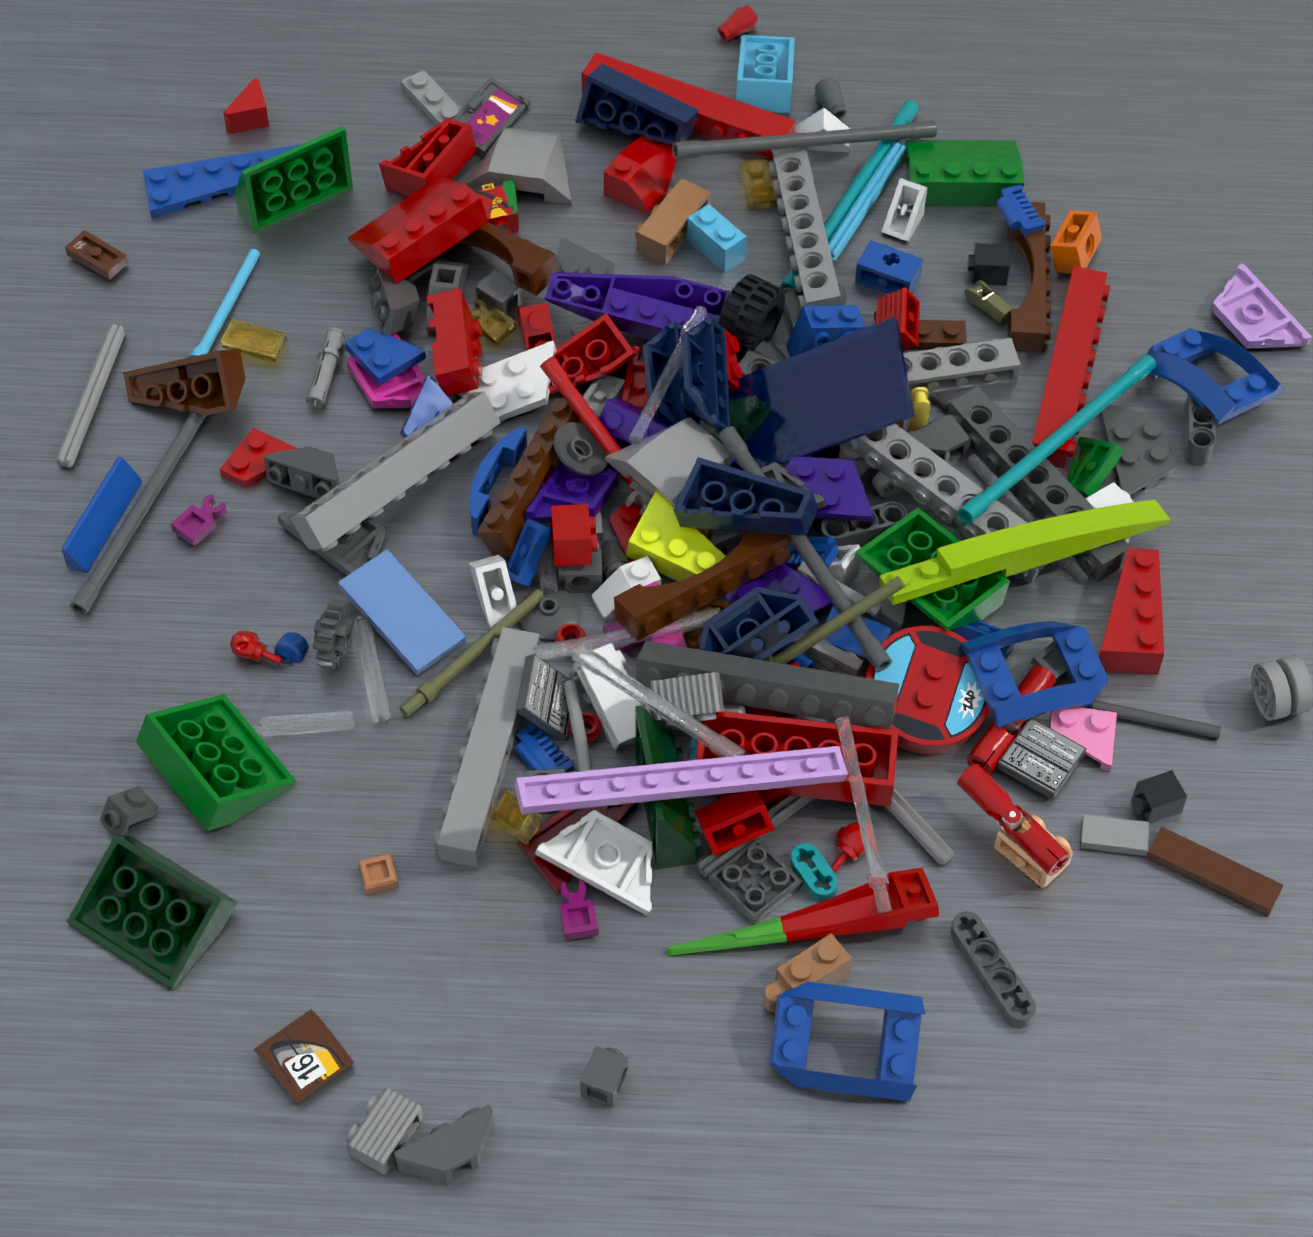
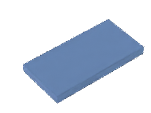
M388 549L338 582V588L416 675H419L466 642V635Z

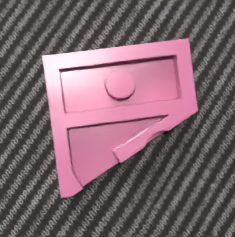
M1071 707L1051 712L1049 727L1087 748L1085 754L1101 763V769L1110 772L1117 713L1083 707Z

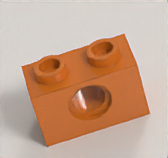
M1069 211L1050 245L1056 273L1072 274L1073 266L1087 268L1102 240L1097 212Z

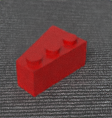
M447 118L421 135V141L410 148L407 145L400 149V155L389 162L386 159L380 162L379 167L385 188L410 196L437 177L452 180L477 151L471 125Z
M460 288L427 296V304L430 306L435 317L429 320L431 330L436 329V343H432L435 377L440 388L446 396L479 389V376H482L479 357L483 355L479 337H482L483 333L479 320H474Z

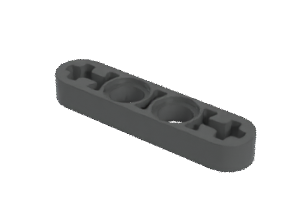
M964 911L958 913L951 925V936L1004 1019L1011 1026L1017 1028L1027 1027L1032 1023L1035 1016L1036 1004L982 920L972 912ZM961 924H964L966 927H973L971 935L967 930L960 931ZM979 949H987L992 953L993 959L989 962H981L975 957V952ZM997 976H1004L1010 980L1011 987L1005 990L998 989L994 986L992 980ZM1016 993L1015 999L1013 1001L1011 997ZM1015 1003L1020 1009L1026 1008L1024 1016L1020 1012H1013Z

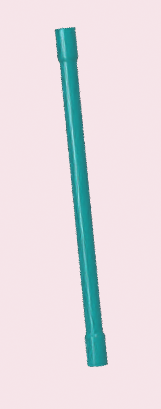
M906 100L896 114L891 126L911 123L919 111V105L913 100ZM898 139L883 140L878 143L824 223L828 242L891 146ZM791 269L781 283L780 288L796 289L794 276L799 275L798 272L792 273Z
M1148 354L1138 359L1122 376L982 493L974 496L958 510L959 518L966 524L974 522L989 509L991 504L1135 383L1140 382L1157 366L1155 359Z

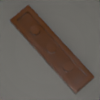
M1162 826L1146 856L1268 916L1284 886Z

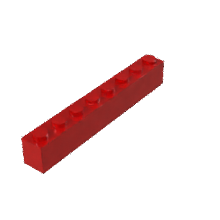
M595 52L581 73L582 93L588 75L603 63L699 110L692 132L711 137L715 140L795 134V120L597 52ZM772 150L753 151L773 159Z
M1073 266L1032 444L1035 447L1073 417L1077 411L1079 412L1085 405L1087 395L1081 394L1082 389L1088 390L1091 372H1087L1086 368H1093L1096 350H1092L1091 346H1098L1101 328H1097L1096 323H1103L1106 307L1100 305L1101 301H1108L1111 285L1105 284L1107 272ZM1070 438L1047 457L1054 467L1064 469L1066 458H1073L1076 440H1071Z

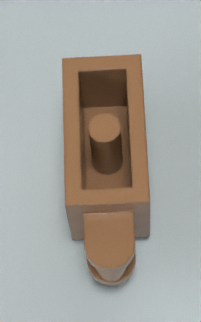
M832 933L776 969L775 981L765 989L764 1005L767 1010L775 1012L777 995L804 984L806 981L837 985L850 976L852 957Z

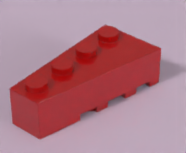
M1128 548L1099 659L1105 672L1158 675L1164 657L1159 550Z

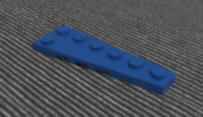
M301 144L143 170L151 218L185 209V204L200 200L201 204L212 201V196L227 192L228 196L235 194L241 171Z

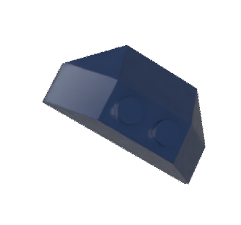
M709 317L682 335L681 366L679 367V374L682 379L680 399L685 409H688L698 419L721 433L725 428L731 427L725 329L712 317Z
M672 321L643 345L648 400L655 414L671 425L691 417L704 428V422L688 409H685L680 399L682 392V379L679 374V367L681 366V338L691 328Z
M756 587L704 623L699 650L764 660L819 621L801 595Z

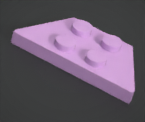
M1243 263L1238 266L1233 278L1229 279L1224 286L1223 292L1213 302L1211 311L1246 349L1306 346L1310 344L1312 336Z

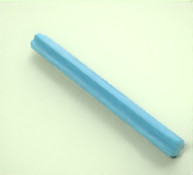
M896 142L891 146L830 238L828 244L833 262L837 260L906 155V146L904 144L901 145Z

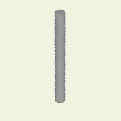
M567 680L564 682V690L579 771H590L593 769L577 684L575 680Z

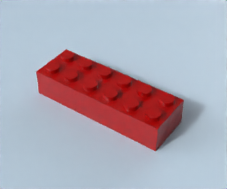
M726 711L717 712V719L701 721L696 760L833 746L840 747L848 773L845 781L758 790V792L891 807L895 780L898 730Z

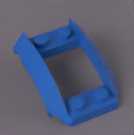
M1190 328L1152 345L1147 352L1148 355L1155 359L1157 364L1151 373V377L1153 379L1162 377L1180 387L1202 408L1207 407L1214 414V421L1217 425L1283 394L1285 391L1279 381L1252 354L1233 341L1215 334L1196 331ZM1212 352H1217L1234 361L1249 375L1220 387L1209 375L1190 362Z
M1055 621L1035 622L1005 628L961 643V647L997 729L1004 728V725L1018 720L1024 721L1061 709L1078 706L1089 707L1108 683L1107 674L1085 627ZM1052 637L1072 684L1047 688L1021 696L1000 648L1027 640Z
M806 981L804 984L777 995L769 1065L790 1081L793 1086L910 1101L917 1085H914L921 1016L922 1014L926 1015L922 997ZM814 1000L884 1009L876 1079L806 1070Z

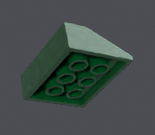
M642 705L635 706L636 765L684 761L682 747H676L674 735L658 720H655V717ZM686 798L644 802L656 869L696 864V851H701V840L699 831H693L691 823L696 821L693 802L687 803Z
M115 834L70 914L67 923L167 987L175 989L221 933L238 902L136 838Z

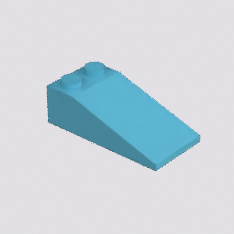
M741 35L737 76V101L778 115L791 112L795 38Z

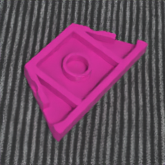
M397 333L389 335L391 337L401 340ZM352 356L347 360L348 369L373 408H411L414 400L419 395L423 381L426 379L416 364L379 386Z

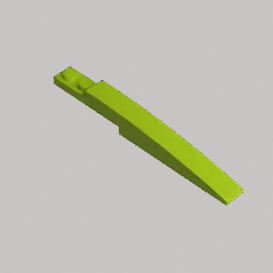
M1155 499L1046 518L937 548V557L880 575L879 585L882 587L897 576L901 578L905 587L888 597L892 605H896L1001 571L1005 577L1168 525L1171 519Z

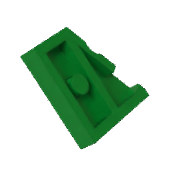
M1080 436L1077 441V445L1081 448L1079 457L1072 459L1071 472L1067 480L1083 497L1088 498L1099 490L1100 485L1116 466L1124 450L1116 443Z

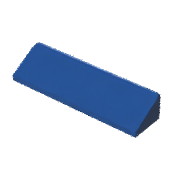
M118 457L63 544L61 549L67 567L84 573L89 571L142 484L140 476L124 458Z

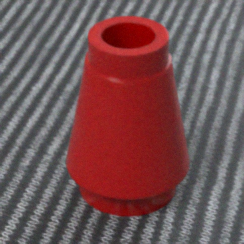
M739 6L718 28V33L727 42L755 29L758 17L750 6Z

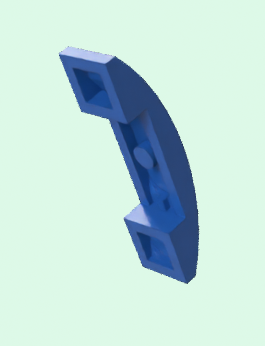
M520 426L497 442L485 456L475 474L470 491V517L473 535L479 536L477 530L490 510V496L488 494L503 466L507 465L515 468L527 448V429Z

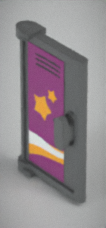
M489 78L453 120L471 125L477 149L475 153L484 157L503 130L509 128L531 103L523 95L520 94L518 96L493 78Z

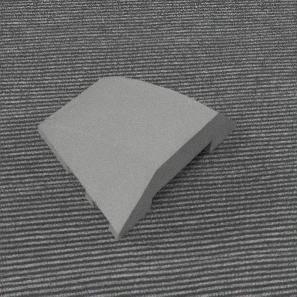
M505 128L465 182L469 188L514 179L515 190L544 194V201L572 205L561 137L557 134Z
M690 417L606 456L605 460L624 477L628 478L631 476L652 495L656 491L674 508L698 457L729 467L734 458L723 444Z

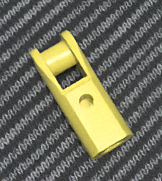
M916 387L910 393V406L907 417L908 432L916 431L928 425L930 402L928 401L929 393L927 388Z

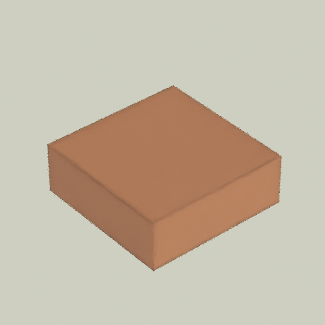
M390 853L358 861L366 895L399 887Z

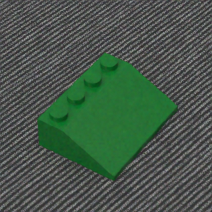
M343 126L241 171L235 190L237 208L254 233L353 189L346 129Z
M905 140L907 180L927 187L925 205L997 206L996 201L1000 198L1002 189L1017 185H1023L1024 187L1023 164L1015 140Z
M916 508L856 551L855 557L880 577L882 574L937 557V548L960 542V540L920 508ZM995 572L909 601L945 631H950L981 621L1002 606L1010 580L1000 572Z
M225 694L146 714L136 740L138 746L206 831L235 823L294 786L296 782L294 777Z

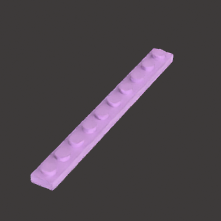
M833 746L516 778L514 786L521 814L841 782L845 781L848 773L840 747Z

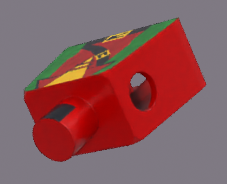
M514 179L471 188L481 197L489 223L501 229H506L510 233H516L519 230Z

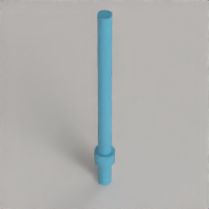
M250 249L201 342L193 348L189 357L209 353L213 342L260 257L258 250Z

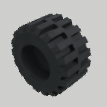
M753 274L746 275L732 289L722 308L718 324L737 338L741 351L747 353L750 350L753 352L763 340L770 341L783 314L785 305L784 289Z

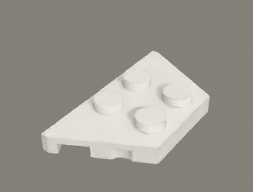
M550 341L483 367L482 376H479V389L459 393L458 395L463 398L468 393L485 391L500 422L548 404L550 393L548 386L551 381L542 371L540 365L548 358L554 356V354L556 355L557 349L554 342Z
M593 810L582 817L576 824L568 826L559 835L538 846L535 854L648 916L652 909V902H650L652 842Z

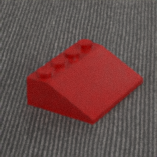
M437 177L347 238L355 248L392 281L398 284L486 224L488 218L481 197L465 183Z

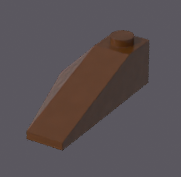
M240 349L216 351L123 372L129 402L157 407L163 406L179 411L197 412L202 415H213L235 410L246 379Z

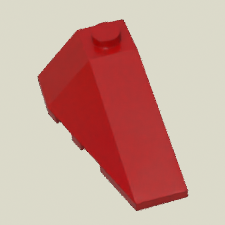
M642 135L621 151L603 171L604 195L650 216L654 206L660 205L665 199L670 180L673 177L677 159L673 157L672 145L645 139V136Z
M607 313L556 348V355L554 354L555 358L569 375L574 386L612 373L636 356L634 350ZM551 382L549 383V395L560 392Z

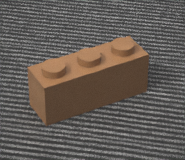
M682 178L675 187H670L665 199L660 205H655L650 217L645 223L642 222L637 227L635 232L637 251L666 265L687 239V218L710 204V191Z

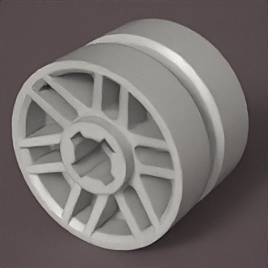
M1292 655L1277 659L1276 662L1271 660L1253 666L1251 673L1252 691L1256 704L1265 719L1272 721L1287 717L1289 714L1297 715L1309 712L1312 709L1313 685L1308 669L1300 657Z

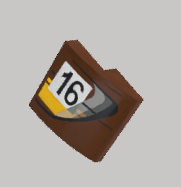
M312 1009L254 1049L273 1078H277L295 1105L354 1063L339 1041Z

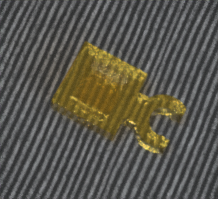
M475 300V309L478 311H471L474 320H479L483 336L493 344L498 345L516 330V321L497 307L488 311L482 300Z

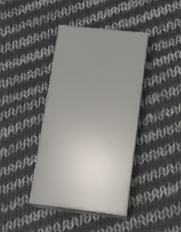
M1083 814L1080 848L1141 856L1147 855L1149 822Z

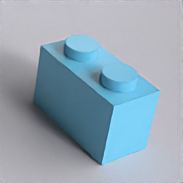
M710 204L687 218V241L723 273H726L746 259L747 236Z

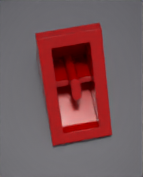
M254 78L223 112L228 133L233 134L269 127L267 108L259 79Z

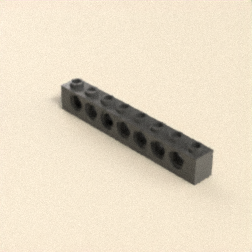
M978 386L949 403L948 415L951 414L971 438L969 448L972 451H976L983 458L986 466L991 471H995L999 477L1035 448L1032 442ZM1047 458L1009 489L1022 500L1025 508L1033 512L1040 520L1094 509ZM1122 539L1073 556L1080 562L1082 569L1099 582L1123 568L1127 549L1131 547Z

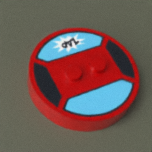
M915 626L900 630L881 643L892 660L891 665L880 672L875 671L870 662L867 666L864 678L899 684L896 712L891 729L898 730L897 746L902 749L920 754H941L952 751L964 745L977 733L989 713V708L961 647V643L968 640L957 633L945 631L943 628L935 626Z

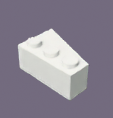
M609 643L577 657L569 676L572 680L581 682L586 691V694L583 695L584 701L587 705L592 703L598 715L597 718L601 722L602 731L614 751H617L635 743V706H641L642 703L638 697L641 695L639 687H635V680L633 678L629 679L624 669L626 668V661L620 650L616 651L613 644ZM647 706L644 707L652 715L650 709Z

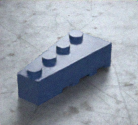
M602 63L587 77L575 123L585 124L587 122L596 124L597 128L622 130L623 134L631 136L639 134L645 136V139L673 145L674 142L685 141L692 134L699 110Z
M698 457L673 511L680 527L806 536L818 511V506L812 491Z

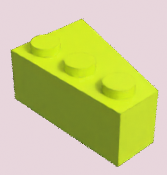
M655 491L628 542L626 557L636 561L648 556L657 572L676 581L701 573L726 557L696 528L680 527L673 511L674 508Z

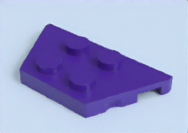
M794 456L784 468L790 476H795L804 482L807 489L816 495L819 493L823 496L826 506L818 509L814 518L874 522V515L854 460Z
M561 462L526 509V519L534 521L552 520L551 506L588 504L589 516H596L618 485V474L605 467L597 475L585 476L570 470Z
M741 541L736 542L735 548L738 546V544H739ZM784 563L734 589L732 592L727 593L726 596L728 603H734L754 588L762 587L801 595L813 613L826 606H829V608L833 606L820 586Z

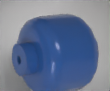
M288 632L277 642L274 653L283 658V664H289L290 662L300 663L303 661L309 645L307 640L300 634Z

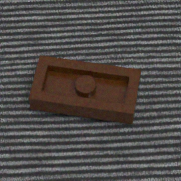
M83 230L65 247L68 256L108 280L112 279L129 263L126 254L86 230Z
M919 320V345L908 350H930L937 347L944 348L967 343L966 321Z

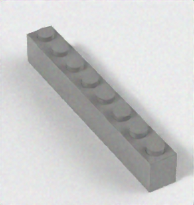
M485 391L468 393L290 519L307 549H321L324 552L335 547L338 544L337 539L342 535H349L360 529V523L366 518L371 519L378 516L384 511L382 507L387 503H394L402 499L406 495L405 491L408 488L423 484L428 480L427 475L429 473L447 467L450 464V458L468 452L472 448L470 444L474 441H480L493 433L492 429L501 422Z
M503 627L500 638H495L493 641L491 656L494 658L492 664H487L485 667L483 682L486 684L484 691L479 690L476 697L475 709H478L476 717H470L467 728V736L470 737L468 743L462 744L460 749L459 763H461L459 772L454 771L452 775L450 790L453 793L451 799H446L442 809L443 826L437 827L434 835L433 846L438 848L439 860L478 867L522 717L515 710L525 657L531 654L539 657L541 652L540 634Z

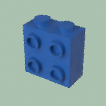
M858 305L803 306L786 343L792 364L795 365L859 340L866 326Z

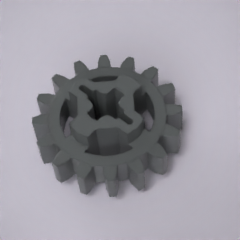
M332 599L331 602H328V607L322 613L321 618L316 620L313 649L318 650L316 659H318L317 665L320 667L335 669V667L339 666V659L342 660L346 650L351 647L354 620L349 618L351 610H349L350 604L345 601Z

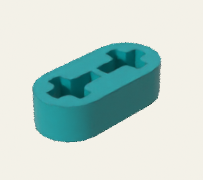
M807 843L794 847L791 852L790 867L803 881L802 886L808 895L817 902L835 897L838 879L820 851L815 846ZM800 856H803L805 859L811 858L810 866L812 869H810L805 861L799 863ZM816 877H818L823 885L829 883L828 890H825L823 887L817 888Z

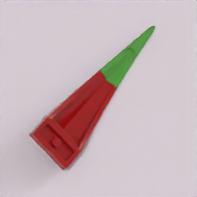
M923 868L895 871L809 907L734 931L672 945L667 948L668 956L822 938L831 933L833 936L905 928L908 921H923L928 918L939 917V905Z

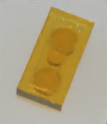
M768 159L740 161V173L748 210L776 208V196Z
M232 319L221 339L222 348L240 349L241 353L277 362L288 339L285 332Z
M508 789L505 790L491 816L496 823L515 839L527 845L531 837L538 831L543 817L541 813L521 814L517 794Z

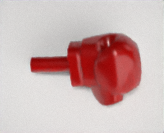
M239 631L231 638V650L240 658L260 662L262 658H265L278 665H281L283 661L282 657L267 651L268 645L260 642L258 635L254 632Z
M858 822L850 823L847 827H841L836 835V840L839 844L835 848L840 855L830 866L831 869L836 873L846 860L854 863L866 849L873 845V833Z

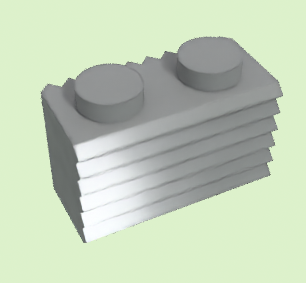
M719 672L650 681L655 720H664L665 726L684 724V717L695 715L697 722L717 719V712H724Z
M386 1087L380 1096L376 1094L371 1098L366 1108L367 1116L361 1125L358 1123L353 1125L346 1139L351 1157L385 1176L395 1163L393 1152L397 1151L404 1142L411 1139L423 1120L422 1107L419 1104L409 1100L407 1097H403L401 1094H397L389 1087Z

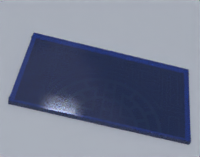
M895 317L742 376L738 379L739 390L729 393L730 424L735 427L760 468L775 462L780 466H784L794 456L808 457L915 417L898 321Z

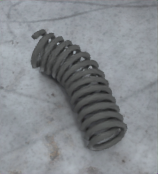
M930 393V402L938 403L948 415L949 403L946 399Z

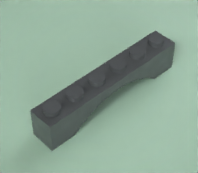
M951 414L941 419H934L928 425L916 431L908 432V434L950 465L968 457L971 438ZM891 455V456H892L893 458H895V459H898V460L901 459V458H900L899 456H897V455ZM861 456L854 460L863 488H865L868 484L872 483L873 478L880 470L871 468ZM814 518L812 525L817 532L821 531V525L825 519Z

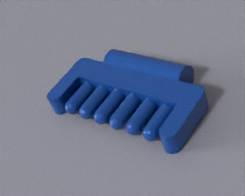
M1023 185L1001 190L1000 198L996 201V205L1011 229L1019 227L1023 234L1044 230L1046 222L1041 217H1038V212H1035L1036 209L1032 207V203L1029 202V198L1023 192Z
M807 537L828 568L839 552L835 539L833 537ZM791 543V559L784 564L787 566H798L804 560Z
M531 723L516 733V740L519 744L514 748V752L531 771L565 769V773H569L574 770L575 762L569 760L568 756H564V752L559 751L558 745L553 746L555 744L554 740H549L550 736L545 734V731L535 724Z

